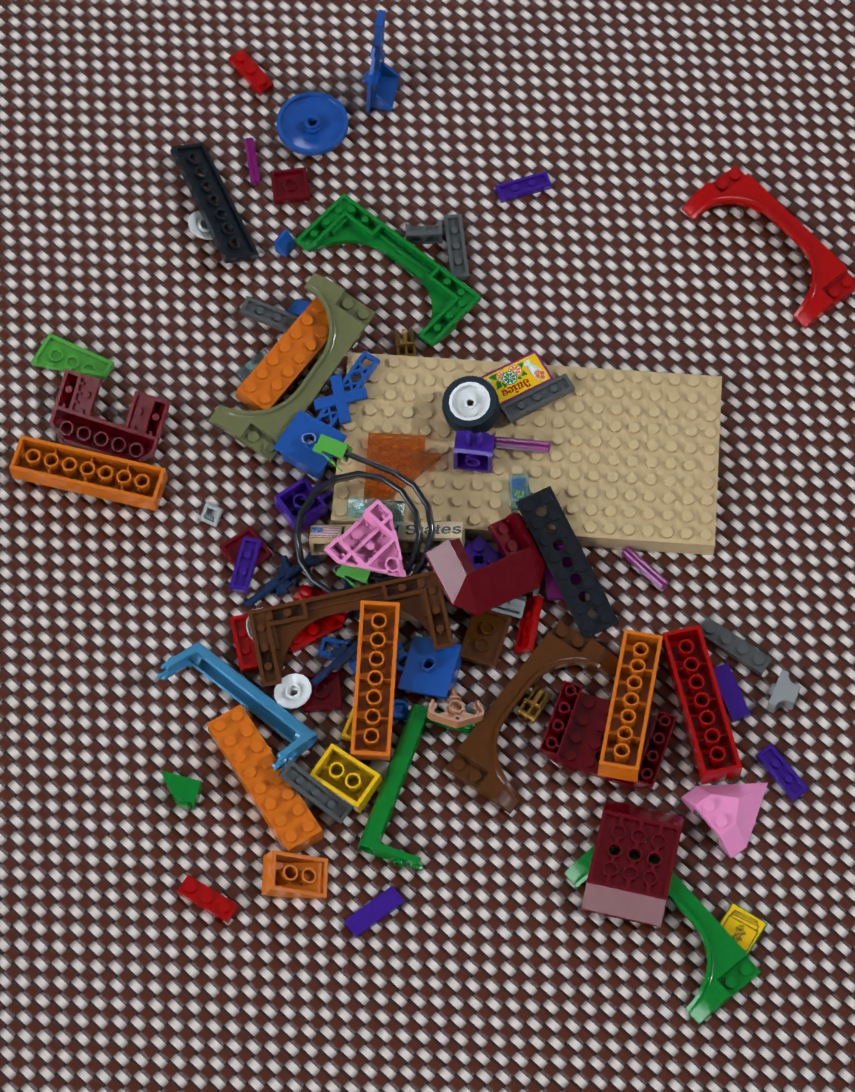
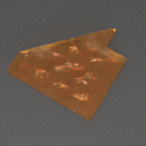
M369 433L367 459L395 469L411 481L415 480L439 461L441 453L425 452L426 435ZM366 465V472L383 475L401 488L407 486L398 478ZM365 479L363 502L364 504H372L379 499L385 504L398 492L383 482Z

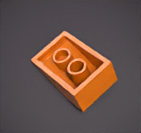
M272 850L263 856L261 895L279 898H327V858Z

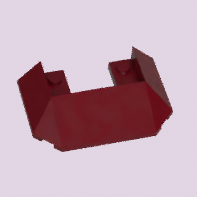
M65 369L49 421L60 444L141 463L155 456L171 404L170 401L135 391L125 425L117 424L92 416L102 380Z
M511 513L506 518L487 527L503 559L475 570L459 538L451 542L447 540L425 553L451 606L465 609L470 614L478 616L540 588L546 563L520 513Z

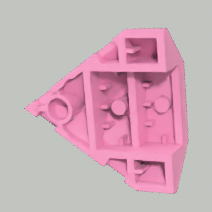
M379 499L372 503L364 511L362 517L340 537L337 536L324 548V551L338 564L400 578L406 577L398 537L393 524L392 512Z
M768 783L696 786L683 795L681 800L692 813L697 811L719 837V846L732 859L747 848Z

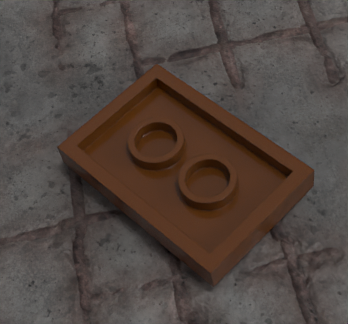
M492 610L478 616L472 615L462 643L461 659L496 669L513 616Z

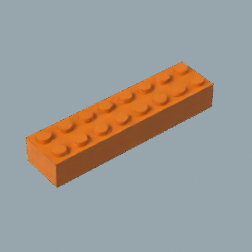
M315 297L237 388L235 397L251 410H264L276 406L326 347L329 334L328 319L324 307L317 297Z
M23 435L20 436L9 467L14 479L153 511L158 510L168 480L166 468Z
M361 600L350 749V755L357 760L390 761L400 602Z
M624 629L599 760L598 776L637 782L662 648V635Z
M240 704L208 722L209 734L283 850L298 854L324 839L323 830L300 794L277 776L282 768L275 771L272 767L278 760L243 706Z

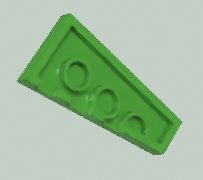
M51 333L48 334L31 361L32 366L65 372V369H69L102 380H106L115 366L113 361Z

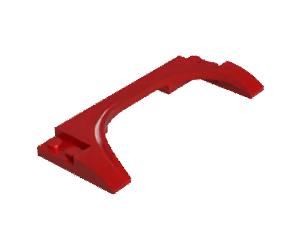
M737 166L731 168L713 183L708 182L682 206V210L693 221L715 206L725 204L747 206L752 208L757 214L763 213L789 236L804 252L811 268L812 280L810 289L803 303L793 315V318L805 329L855 292V279L848 273V267L749 173L745 175Z

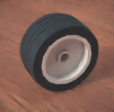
M465 376L453 381L447 387L442 399V410L447 423L454 431L467 430L472 433H485L493 428L498 420L500 402L496 390L487 380L477 376Z

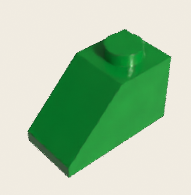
M163 771V780L176 805L184 810H195L203 789L201 781Z

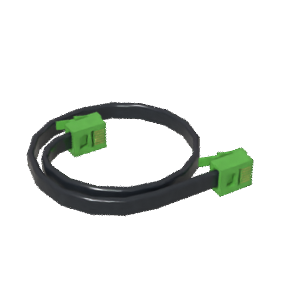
M321 434L317 444H314L312 451L326 457L327 461L340 471L343 470L324 454L347 462L350 458L392 475L414 490L425 507L429 529L423 556L411 575L422 573L428 564L425 553L433 548L436 527L432 506L419 486L395 469L352 453L353 448L348 444ZM354 471L332 476L311 491L298 511L293 532L297 562L309 581L327 594L335 591L318 581L305 562L301 544V533L305 515L317 497L339 482L357 478L383 482L400 493L412 512L416 532L412 557L404 568L406 576L411 573L418 563L424 537L419 511L407 492L383 475ZM341 565V568L338 567L335 574L343 579L348 580L349 577L366 585H370L372 582L379 583L400 578L396 576L379 577L375 576L376 572ZM348 580L350 585H352L354 588L358 587L356 584Z

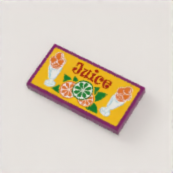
M536 350L481 376L496 390L500 406L554 379Z

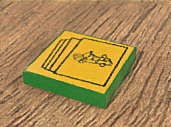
M735 903L731 904L719 922L748 955L768 924Z

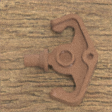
M456 688L449 690L450 696L447 698L448 704L445 712L436 713L434 711L437 709V703L434 702V699H431L427 711L428 719L453 728H460L483 720L485 712L480 701L477 700L473 704V710L477 713H467L461 697L457 694Z

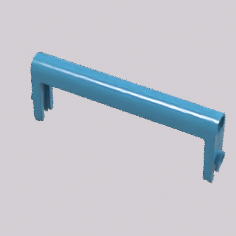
M200 642L195 643L176 656H171L160 667L165 670L160 672L157 678L164 681L186 667L193 666L289 741L291 744L277 754L279 759L272 765L275 771L284 767L288 760L294 762L298 756L315 743L318 737L314 731Z

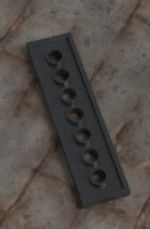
M195 143L172 146L170 152L224 263L257 259L259 253L205 144Z
M551 486L517 501L515 504L584 639H588L619 624ZM544 507L547 514L545 516H538L536 509ZM545 525H554L555 532L547 533L544 529ZM561 541L564 544V548L560 551L555 550L553 543ZM570 558L573 565L566 568L562 565V560ZM578 575L581 578V583L578 585L572 584L570 581L571 576ZM582 592L588 593L590 600L582 602L579 599V594ZM595 609L599 614L598 618H589L588 611Z

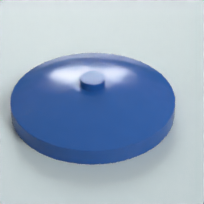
M305 92L290 98L281 107L277 116V131L283 144L290 150L307 156L322 155L334 150L343 142L348 131V116L344 106L331 95L322 92Z

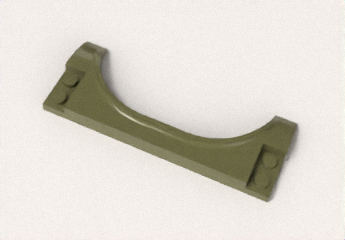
M316 273L311 276L304 289L316 296L324 307L328 319L329 334L322 355L301 385L288 399L274 407L257 411H245L219 405L209 419L211 423L270 462L278 453L273 447L299 410L305 413L313 404V400L321 393L330 380V376H333L348 352L376 315V312L347 294L344 288Z

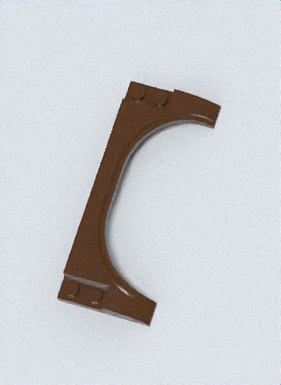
M433 571L248 611L262 687L282 684V673L286 655L293 641L305 628L329 616L360 610L361 600L400 602V610L413 616L428 631L435 650L453 647L454 642L444 593Z
M559 621L552 631L546 634L484 714L483 720L477 723L460 745L456 755L446 766L445 771L511 814L522 798L507 780L497 755L498 736L508 716L533 684L545 674L561 667L580 665L592 667L612 680L616 676L619 659L594 639H584L581 634Z

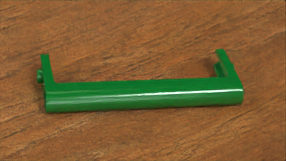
M413 704L359 841L358 848L365 853L392 861L398 867L407 866L423 871V867H421L423 863L420 862V857L382 844V838L426 724L431 723L468 735L476 724L453 728L428 719V707Z

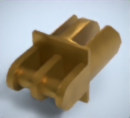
M409 328L410 342H407L406 329H402V343H400L399 330H395L397 355L416 356L413 328Z
M538 685L534 687L528 698L524 699V702L517 711L518 716L521 714L525 720H531L532 724L541 716L543 708L552 696L548 692L544 697L546 690L541 688L538 692Z

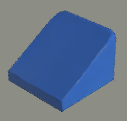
M286 229L274 241L275 251L284 257H287L296 247L295 241Z
M296 299L287 312L299 317L309 306L310 302Z
M394 699L393 721L407 720L409 715L408 701Z

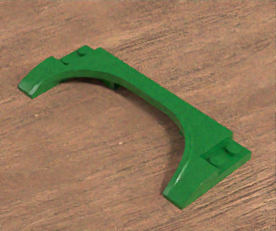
M345 193L295 240L298 245L308 252L341 244L369 246L381 251L411 273L423 284L431 300L432 315L430 322L418 336L432 347L449 336L457 328V323L481 301L479 294Z
M595 845L564 873L577 889L587 882ZM613 847L609 849V852L615 856L620 853V850ZM631 852L629 857L632 860H637L640 858V855L637 852ZM656 856L649 858L651 864H658L660 862ZM672 873L667 897L696 928L706 951L707 966L705 978L698 993L685 1009L696 1023L700 1025L759 976L761 971L747 957L748 954L683 882Z

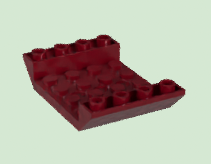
M564 680L539 751L558 765L631 789L653 788L677 716L659 710L656 716L649 714L637 782L598 776L599 761L596 759V756L601 754L602 738L605 734L611 701L583 693V686Z
M606 799L581 910L661 928L685 816ZM613 847L618 848L620 853L615 856L611 855L609 849ZM631 852H637L640 855V858L637 860H632L629 857V854ZM656 856L660 862L658 864H651L649 858Z

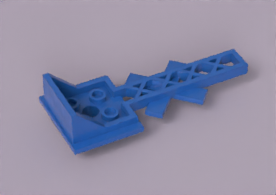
M379 9L375 22L374 45L370 55V59H372L371 66L362 80V83L368 84L366 113H370L371 108L392 112L400 75L384 62L385 50L383 45L386 11Z
M363 351L343 380L341 374L330 376L333 395L313 400L315 410H321L316 418L299 410L273 447L274 450L280 452L285 462L318 480L322 479L329 461H327L326 457L312 451L314 444H317L321 434L341 442L345 441L347 435L334 429L338 422L340 425L352 422L348 408L351 403L368 399L366 388L363 386L380 363L377 357ZM365 359L372 362L370 366L362 368V363ZM361 374L362 378L360 381L352 382L353 376ZM336 407L337 411L331 412V408ZM330 418L329 425L322 422V420ZM308 438L314 439V441L310 443L305 442ZM324 454L325 456H327V457L330 458V459L333 458L332 456H329V455H327V454Z
M323 636L318 656L335 660V657H329L331 655L330 652H325L327 644L335 645V647L339 648L345 641ZM414 636L409 653L399 651L403 649V646L398 640L396 672L402 673L398 689L434 696L447 703V698L450 696L449 690L455 687L462 664L460 656L462 645L454 643L453 647L435 650L432 639ZM351 659L347 663H351L349 667L354 675H356V661ZM406 659L405 666L401 667L398 663ZM427 663H434L432 667L425 668Z

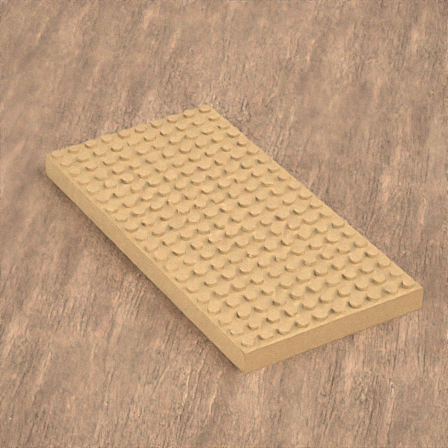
M348 352L346 375L362 353ZM371 354L377 357L380 363L363 386L366 388L368 399L353 402L348 407L352 422L342 424L340 427V432L347 435L343 443L353 448L352 453L395 469L416 483L432 506L434 522H464L466 539H475L480 535L484 540H494L487 527L506 518L511 513H520L515 504L519 500L512 498L511 479H526L527 496L551 486L582 547L612 549L630 547L632 550L701 555L714 554L722 376L545 365L554 379L566 373L574 385L575 391L511 424L508 423L500 410L497 422L493 428L485 433L495 435V437L549 441L550 451L545 453L494 447L492 473L454 469L453 453L456 431L449 426L442 410V399L447 387L458 378L465 376L481 377L509 362ZM365 359L362 363V368L370 366L372 362ZM361 374L353 376L352 382L360 381L362 378ZM350 458L347 462L337 459L336 466L343 471L336 468V475L354 471L374 473L385 476L403 488L418 509L421 523L427 522L425 507L410 486L392 475ZM357 478L334 485L331 525L354 524L377 499L392 512L393 523H414L412 512L400 493L383 482ZM538 507L536 514L538 516H545L547 511L544 507ZM545 525L544 529L547 533L555 532L554 525ZM561 541L553 543V545H564Z

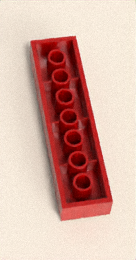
M696 625L662 633V648L701 784L739 777L742 771L741 761L701 626Z

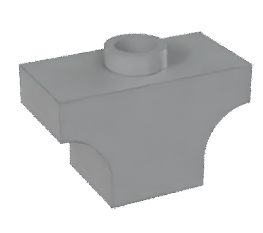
M782 670L777 683H772L768 693L771 695L767 706V711L774 713L779 708L792 710L801 686L791 682L788 671Z

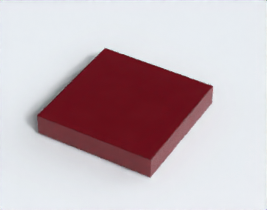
M306 167L270 171L274 205L310 201Z
M251 526L219 546V550L233 568L236 564L243 536L261 540ZM263 542L256 567L273 557Z
M332 672L316 687L312 685V693L303 705V713L342 710L340 672ZM319 673L302 675H304L306 678H308L309 681H311Z

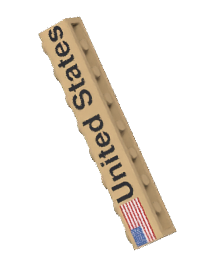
M427 522L421 523L424 537L420 552H424L429 530ZM435 522L436 534L433 548L447 540L451 542L458 538L464 547V522ZM393 523L401 553H412L416 538L414 523ZM353 524L311 525L309 536L311 555H328L324 548L337 536L340 537Z

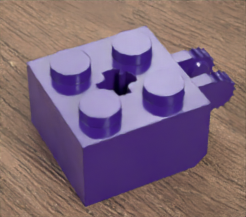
M467 430L456 431L453 453L454 469L492 473L495 435L483 432L472 433Z
M302 478L274 496L275 507L293 530L299 509L311 491L324 482L312 487L306 478ZM332 491L317 497L305 515L302 531L328 515V508L325 502L333 497L334 493Z
M480 535L471 543L465 538L464 549L475 570L503 559Z

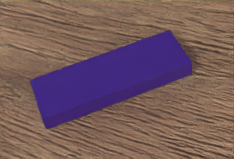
M547 171L495 185V190L501 203L552 189Z
M243 536L229 590L248 594L262 540Z
M728 663L713 668L723 704L731 722L750 717L751 713Z
M772 744L756 754L757 760L792 802L809 791L807 785Z
M391 886L345 919L344 924L354 937L357 938L403 905L405 901L396 889Z

